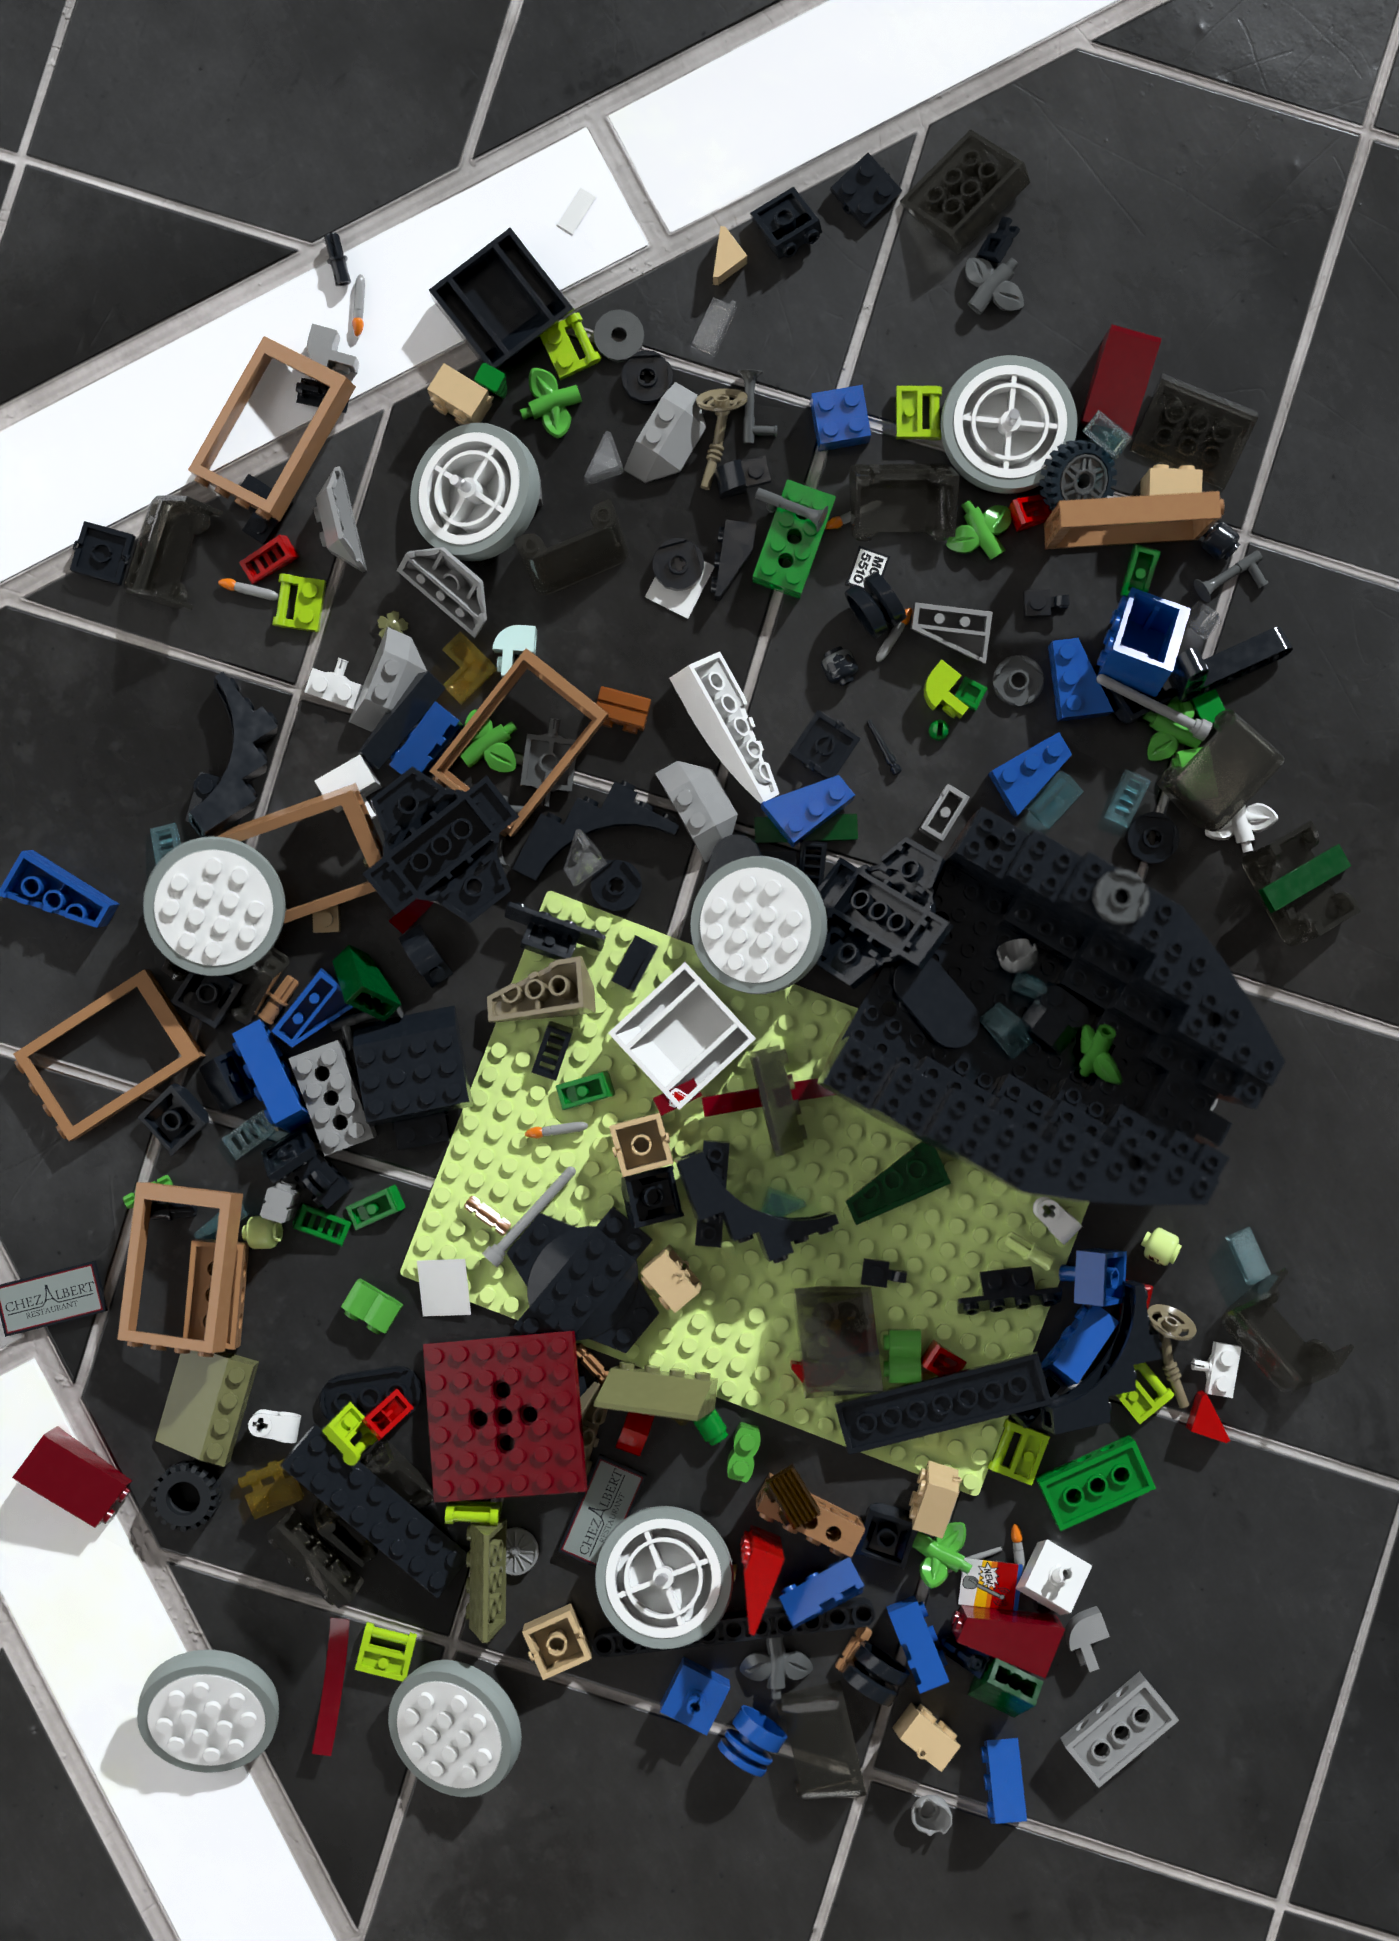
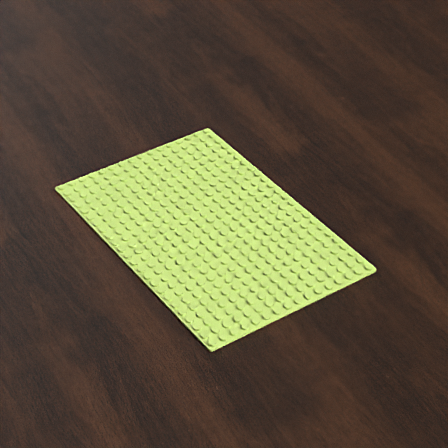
M548 891L539 912H547L552 917L563 921H572L577 926L586 929H595L606 936L602 951L577 943L572 956L583 957L594 986L596 1013L496 1022L470 1089L473 1106L463 1108L401 1267L400 1273L402 1276L419 1282L417 1261L465 1259L470 1302L519 1320L529 1308L527 1286L507 1254H505L503 1257L504 1261L498 1267L493 1265L482 1254L488 1246L492 1247L494 1243L497 1245L505 1235H500L495 1231V1227H489L475 1216L476 1213H470L464 1208V1204L469 1197L475 1196L480 1200L481 1205L486 1204L500 1215L499 1218H505L509 1221L511 1227L507 1231L508 1233L565 1169L572 1166L576 1170L575 1175L540 1213L577 1228L589 1225L597 1226L613 1206L627 1217L621 1190L623 1176L618 1158L614 1157L612 1150L614 1143L609 1126L659 1112L653 1098L663 1092L608 1033L686 962L756 1039L700 1090L701 1097L685 1104L680 1110L676 1108L661 1116L665 1132H668L669 1146L674 1161L673 1164L662 1167L671 1165L674 1167L673 1173L684 1216L640 1227L653 1240L636 1259L638 1279L659 1310L658 1316L627 1353L591 1339L577 1340L576 1343H581L583 1346L624 1362L635 1363V1366L643 1369L645 1365L659 1366L660 1371L669 1372L671 1368L685 1370V1374L695 1375V1372L710 1373L711 1378H718L716 1397L845 1447L844 1436L835 1408L836 1402L911 1384L889 1383L888 1377H883V1361H888V1351L883 1350V1335H888V1329H920L921 1357L934 1339L967 1362L962 1370L1033 1353L1050 1306L1033 1305L1027 1309H1017L1015 1307L1007 1308L1001 1312H991L989 1310L980 1311L975 1315H965L964 1313L958 1314L957 1303L959 1298L983 1296L979 1273L983 1271L1031 1266L1036 1290L1058 1287L1060 1282V1266L1066 1265L1078 1232L1063 1245L1033 1213L1034 1202L1040 1197L1048 1196L1021 1193L955 1157L936 1149L951 1184L855 1225L845 1200L919 1144L921 1140L876 1119L838 1095L789 1103L787 1097L780 1096L775 1100V1105L704 1117L701 1099L703 1097L819 1078L837 1039L847 1022L854 1017L858 1008L795 984L781 991L768 994H751L737 991L719 982L706 970L697 956L694 945L556 892ZM635 935L657 945L658 949L634 993L611 980ZM524 949L512 983L516 984L529 977V974L535 971L539 972L555 960ZM549 1021L574 1029L556 1081L531 1073ZM552 1032L550 1033V1035H553V1036H555V1037H558V1038H561V1039H564V1040H565V1037H564V1036H561V1035H558V1034H555V1033H552ZM547 1042V1045L552 1046L560 1050L562 1049V1046ZM547 1052L543 1053L545 1056L558 1060L559 1056ZM542 1061L540 1062L541 1066L547 1067L552 1070L555 1069L554 1065ZM609 1071L615 1091L614 1096L562 1110L555 1085ZM572 1122H586L588 1124L587 1129L575 1133L543 1136L537 1139L525 1136V1132L533 1127L543 1128ZM703 1140L730 1142L726 1189L740 1202L760 1212L788 1218L811 1217L831 1211L836 1214L839 1224L832 1226L833 1230L826 1234L819 1235L816 1232L809 1235V1240L799 1244H794V1241L791 1242L794 1252L788 1254V1259L779 1263H773V1260L769 1262L764 1258L756 1233L753 1234V1239L739 1243L738 1240L733 1241L730 1239L724 1220L721 1248L695 1246L697 1219L691 1208L675 1158L696 1150L703 1151ZM1049 1197L1082 1224L1089 1202ZM1044 1205L1042 1207L1044 1213L1050 1214L1049 1206ZM523 1231V1232L517 1237V1239L507 1248V1250L505 1251V1253H507V1252L509 1251V1249L514 1245V1243L519 1239V1237L524 1233V1231ZM1011 1232H1014L1030 1243H1037L1038 1248L1055 1257L1052 1267L1045 1271L1032 1261H1025L1022 1255L1004 1244L1006 1237ZM668 1245L674 1249L682 1260L689 1263L690 1270L703 1284L700 1292L676 1313L672 1309L667 1310L658 1299L660 1295L654 1288L650 1290L641 1279L643 1277L641 1271L645 1264ZM864 1258L890 1261L889 1269L907 1271L906 1283L887 1280V1288L862 1285L861 1276ZM683 1263L682 1268H686L685 1263ZM867 1296L879 1354L832 1364L843 1367V1376L814 1398L793 1372L790 1362L794 1360L831 1365L819 1306ZM921 1364V1381L938 1377V1375L929 1371ZM1009 1415L861 1453L918 1475L921 1468L926 1469L928 1460L958 1469V1475L962 1479L961 1483H959V1491L977 1496L987 1475L989 1461L993 1459L1004 1430V1421L1008 1419Z

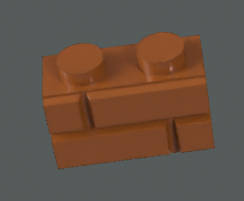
M601 686L596 704L610 714L602 726L612 728L613 724L623 726V731L637 734L638 730L644 732L652 701L649 698Z

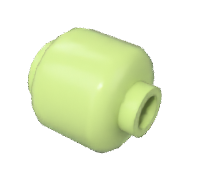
M252 1216L242 1228V1237L252 1249H271L282 1240L283 1227L281 1223L262 1218L261 1216Z
M1156 1228L1153 1233L1147 1232L1141 1243V1246L1145 1247L1144 1256L1161 1266H1167L1169 1263L1174 1264L1182 1248V1245L1179 1244V1237L1162 1228Z

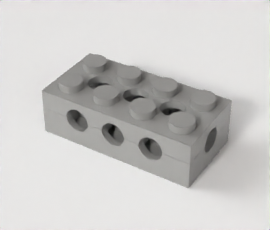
M336 1040L288 1058L324 1156L378 1136L375 1127H371L366 1123L361 1090L342 1040ZM323 1066L327 1067L330 1072L329 1078L326 1081L322 1080L319 1076V1071ZM332 1090L339 1096V1100L335 1105L331 1104L328 1100V1095ZM340 1115H344L348 1120V1125L345 1129L340 1128L337 1124V1119Z
M1139 1671L1065 1733L1061 1740L1069 1753L1100 1788L1175 1725L1179 1719ZM1144 1709L1141 1715L1135 1716L1138 1710ZM1124 1726L1122 1731L1115 1732L1116 1728ZM1104 1743L1103 1747L1095 1749L1097 1744Z

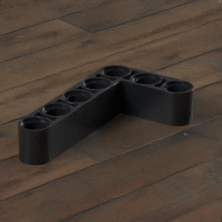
M1278 626L1204 660L1196 647L1189 648L1176 657L1174 668L1168 681L1180 702L1185 703L1284 658L1292 652L1293 647L1282 628Z

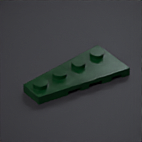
M921 1141L845 1200L855 1225H858L949 1185L951 1182L936 1148Z

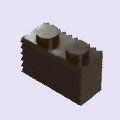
M793 1464L765 1480L767 1488L764 1491L771 1503H778L781 1508L778 1514L785 1526L790 1524L793 1530H796L821 1514L819 1506Z

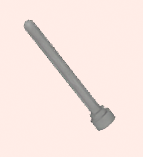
M1099 674L1096 678L1098 684L1190 729L1189 732L1193 734V737L1200 741L1206 739L1212 728V722L1204 718L1201 720L1196 718L1194 720L1104 674Z
M572 1166L567 1167L497 1245L494 1243L492 1247L488 1246L482 1254L493 1265L498 1267L504 1261L503 1257L506 1254L507 1248L575 1175V1168Z

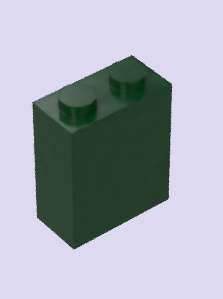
M995 1658L988 1663L982 1679L974 1675L967 1695L1015 1718L1036 1706L1044 1681Z

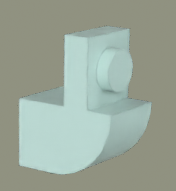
M509 626L502 630L495 638L492 649L494 653H502V657L498 656L497 672H501L502 678L514 664L515 654L521 655L527 648L536 655V626Z

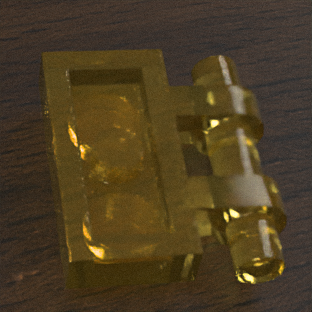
M274 1460L269 1462L268 1466L257 1471L255 1469L246 1472L245 1476L238 1478L241 1488L251 1485L254 1490L245 1495L254 1520L304 1498L298 1481L291 1475L284 1477L282 1472L284 1469L280 1466L283 1460L278 1462ZM270 1476L274 1477L275 1482L263 1487L262 1479Z

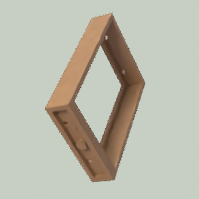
M263 336L188 471L196 476L194 481L201 486L208 488L211 485L215 487L214 491L226 499L229 496L236 498L234 502L247 510L250 506L257 509L255 513L269 521L270 517L280 521L356 386L346 376ZM273 358L330 388L268 498L264 499L209 469Z
M1219 491L1059 501L1044 523L1045 549L1199 540L1224 514V500L1220 499Z
M527 648L430 770L435 775L433 780L444 788L448 786L453 790L465 792L470 789V787L448 770L527 669L592 721L518 813L519 818L499 833L504 837L507 834L511 837L516 835L610 715Z
M356 783L223 830L211 836L243 841L342 805L369 868L383 857V844ZM367 881L285 910L284 923L376 890Z
M147 969L134 975L13 1053L16 1061H14L16 1067L22 1074L25 1073L30 1080L28 1083L30 1089L36 1096L39 1095L44 1102L42 1105L44 1111L49 1117H54L58 1124L56 1126L58 1133L63 1139L67 1138L68 1141L77 1140L205 1057L202 1049L151 970ZM138 987L181 1054V1057L73 1126L29 1056Z
M151 1182L136 1183L117 1340L127 1341V1346L143 1347V1343L151 1344L150 1349L167 1350V1347H172L175 1353L190 1354V1350L198 1351V1356L214 1357V1353L225 1351L243 1194ZM152 1200L220 1208L204 1341L136 1331Z

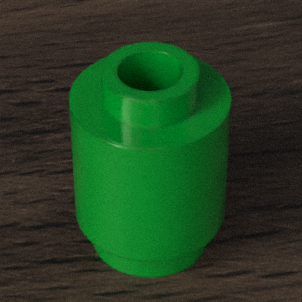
M716 1409L698 1421L692 1420L704 1441L709 1442L711 1446L721 1442L728 1436L726 1432L727 1427Z

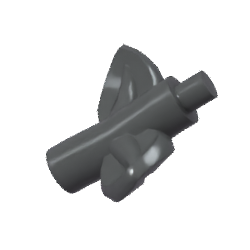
M969 258L965 267L966 278L969 283L978 287L968 302L969 307L974 312L981 315L992 299L994 304L1004 311H1014L1024 306L1021 290L1015 283L1010 281L1015 275L1013 270L1018 266V262L1010 258L1006 264L1001 263L994 270L992 264L983 258Z
M784 1637L766 1639L768 1654L765 1652L749 1654L741 1663L740 1672L754 1681H764L767 1679V1688L771 1689V1699H781V1689L785 1688V1677L790 1680L803 1679L812 1672L813 1665L809 1658L801 1652L792 1651L786 1653Z

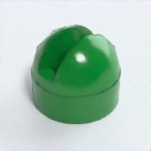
M941 719L933 721L928 729L930 737L936 741L945 739L950 731L948 723ZM938 723L942 724L941 736L937 735Z

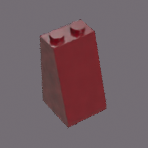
M1113 324L1110 326L1101 343L1079 428L1084 429L1085 433L1091 435H1099V433L1107 435L1112 441H1128L1137 421L1162 338Z
M59 1426L48 1431L40 1438L12 1477L17 1482L94 1528L102 1522L105 1525L115 1513L112 1508L117 1501L122 1503L131 1491L128 1489V1486L132 1482L131 1479Z
M961 1605L959 1611H954L950 1620L951 1629L958 1643L1043 1678H1046L1065 1631L1058 1617L1053 1614Z

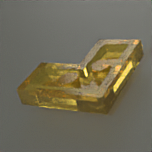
M460 631L442 650L460 667L443 686L462 705L497 670V667Z

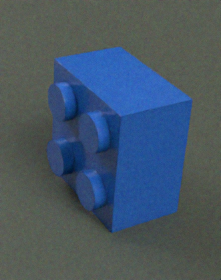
M863 385L811 394L810 405L819 452L869 443L871 431Z

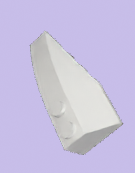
M721 652L692 663L670 677V681L694 724L716 756L737 781L760 804L779 795L769 763L764 762L762 758V751L764 750L761 741H756L752 729L755 727L753 718H748L744 707L747 705L746 698Z

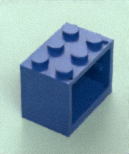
M1132 587L1127 596L1123 595L1117 609L1113 611L1109 623L1112 624L1111 630L1107 631L1103 644L1106 646L1101 651L1097 660V665L1100 666L1098 675L1104 674L1134 690L1156 697L1173 671L1191 609Z

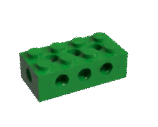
M787 479L781 496L811 509L821 510L828 506L826 519L820 531L817 532V527L811 520H801L795 513L777 507L757 562L752 582L800 599L836 496ZM795 535L799 537L800 542L792 544L787 540V537ZM782 559H787L791 562L792 566L782 568L778 562Z
M1130 1435L1035 1477L1054 1522L1060 1531L1156 1489L1138 1446ZM1124 1467L1123 1474L1119 1477H1114L1115 1470ZM1095 1478H1100L1099 1485L1091 1488V1481ZM1070 1489H1077L1074 1497L1066 1498V1494Z

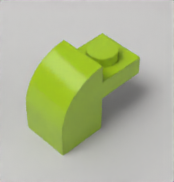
M942 659L926 679L924 698L933 711L940 703L943 705L942 710L952 718L956 716L960 719L969 707L949 691L962 675Z

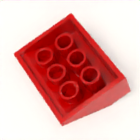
M751 1525L749 1532L744 1531L739 1545L741 1546V1563L744 1567L749 1634L755 1635L784 1562V1555L780 1536Z

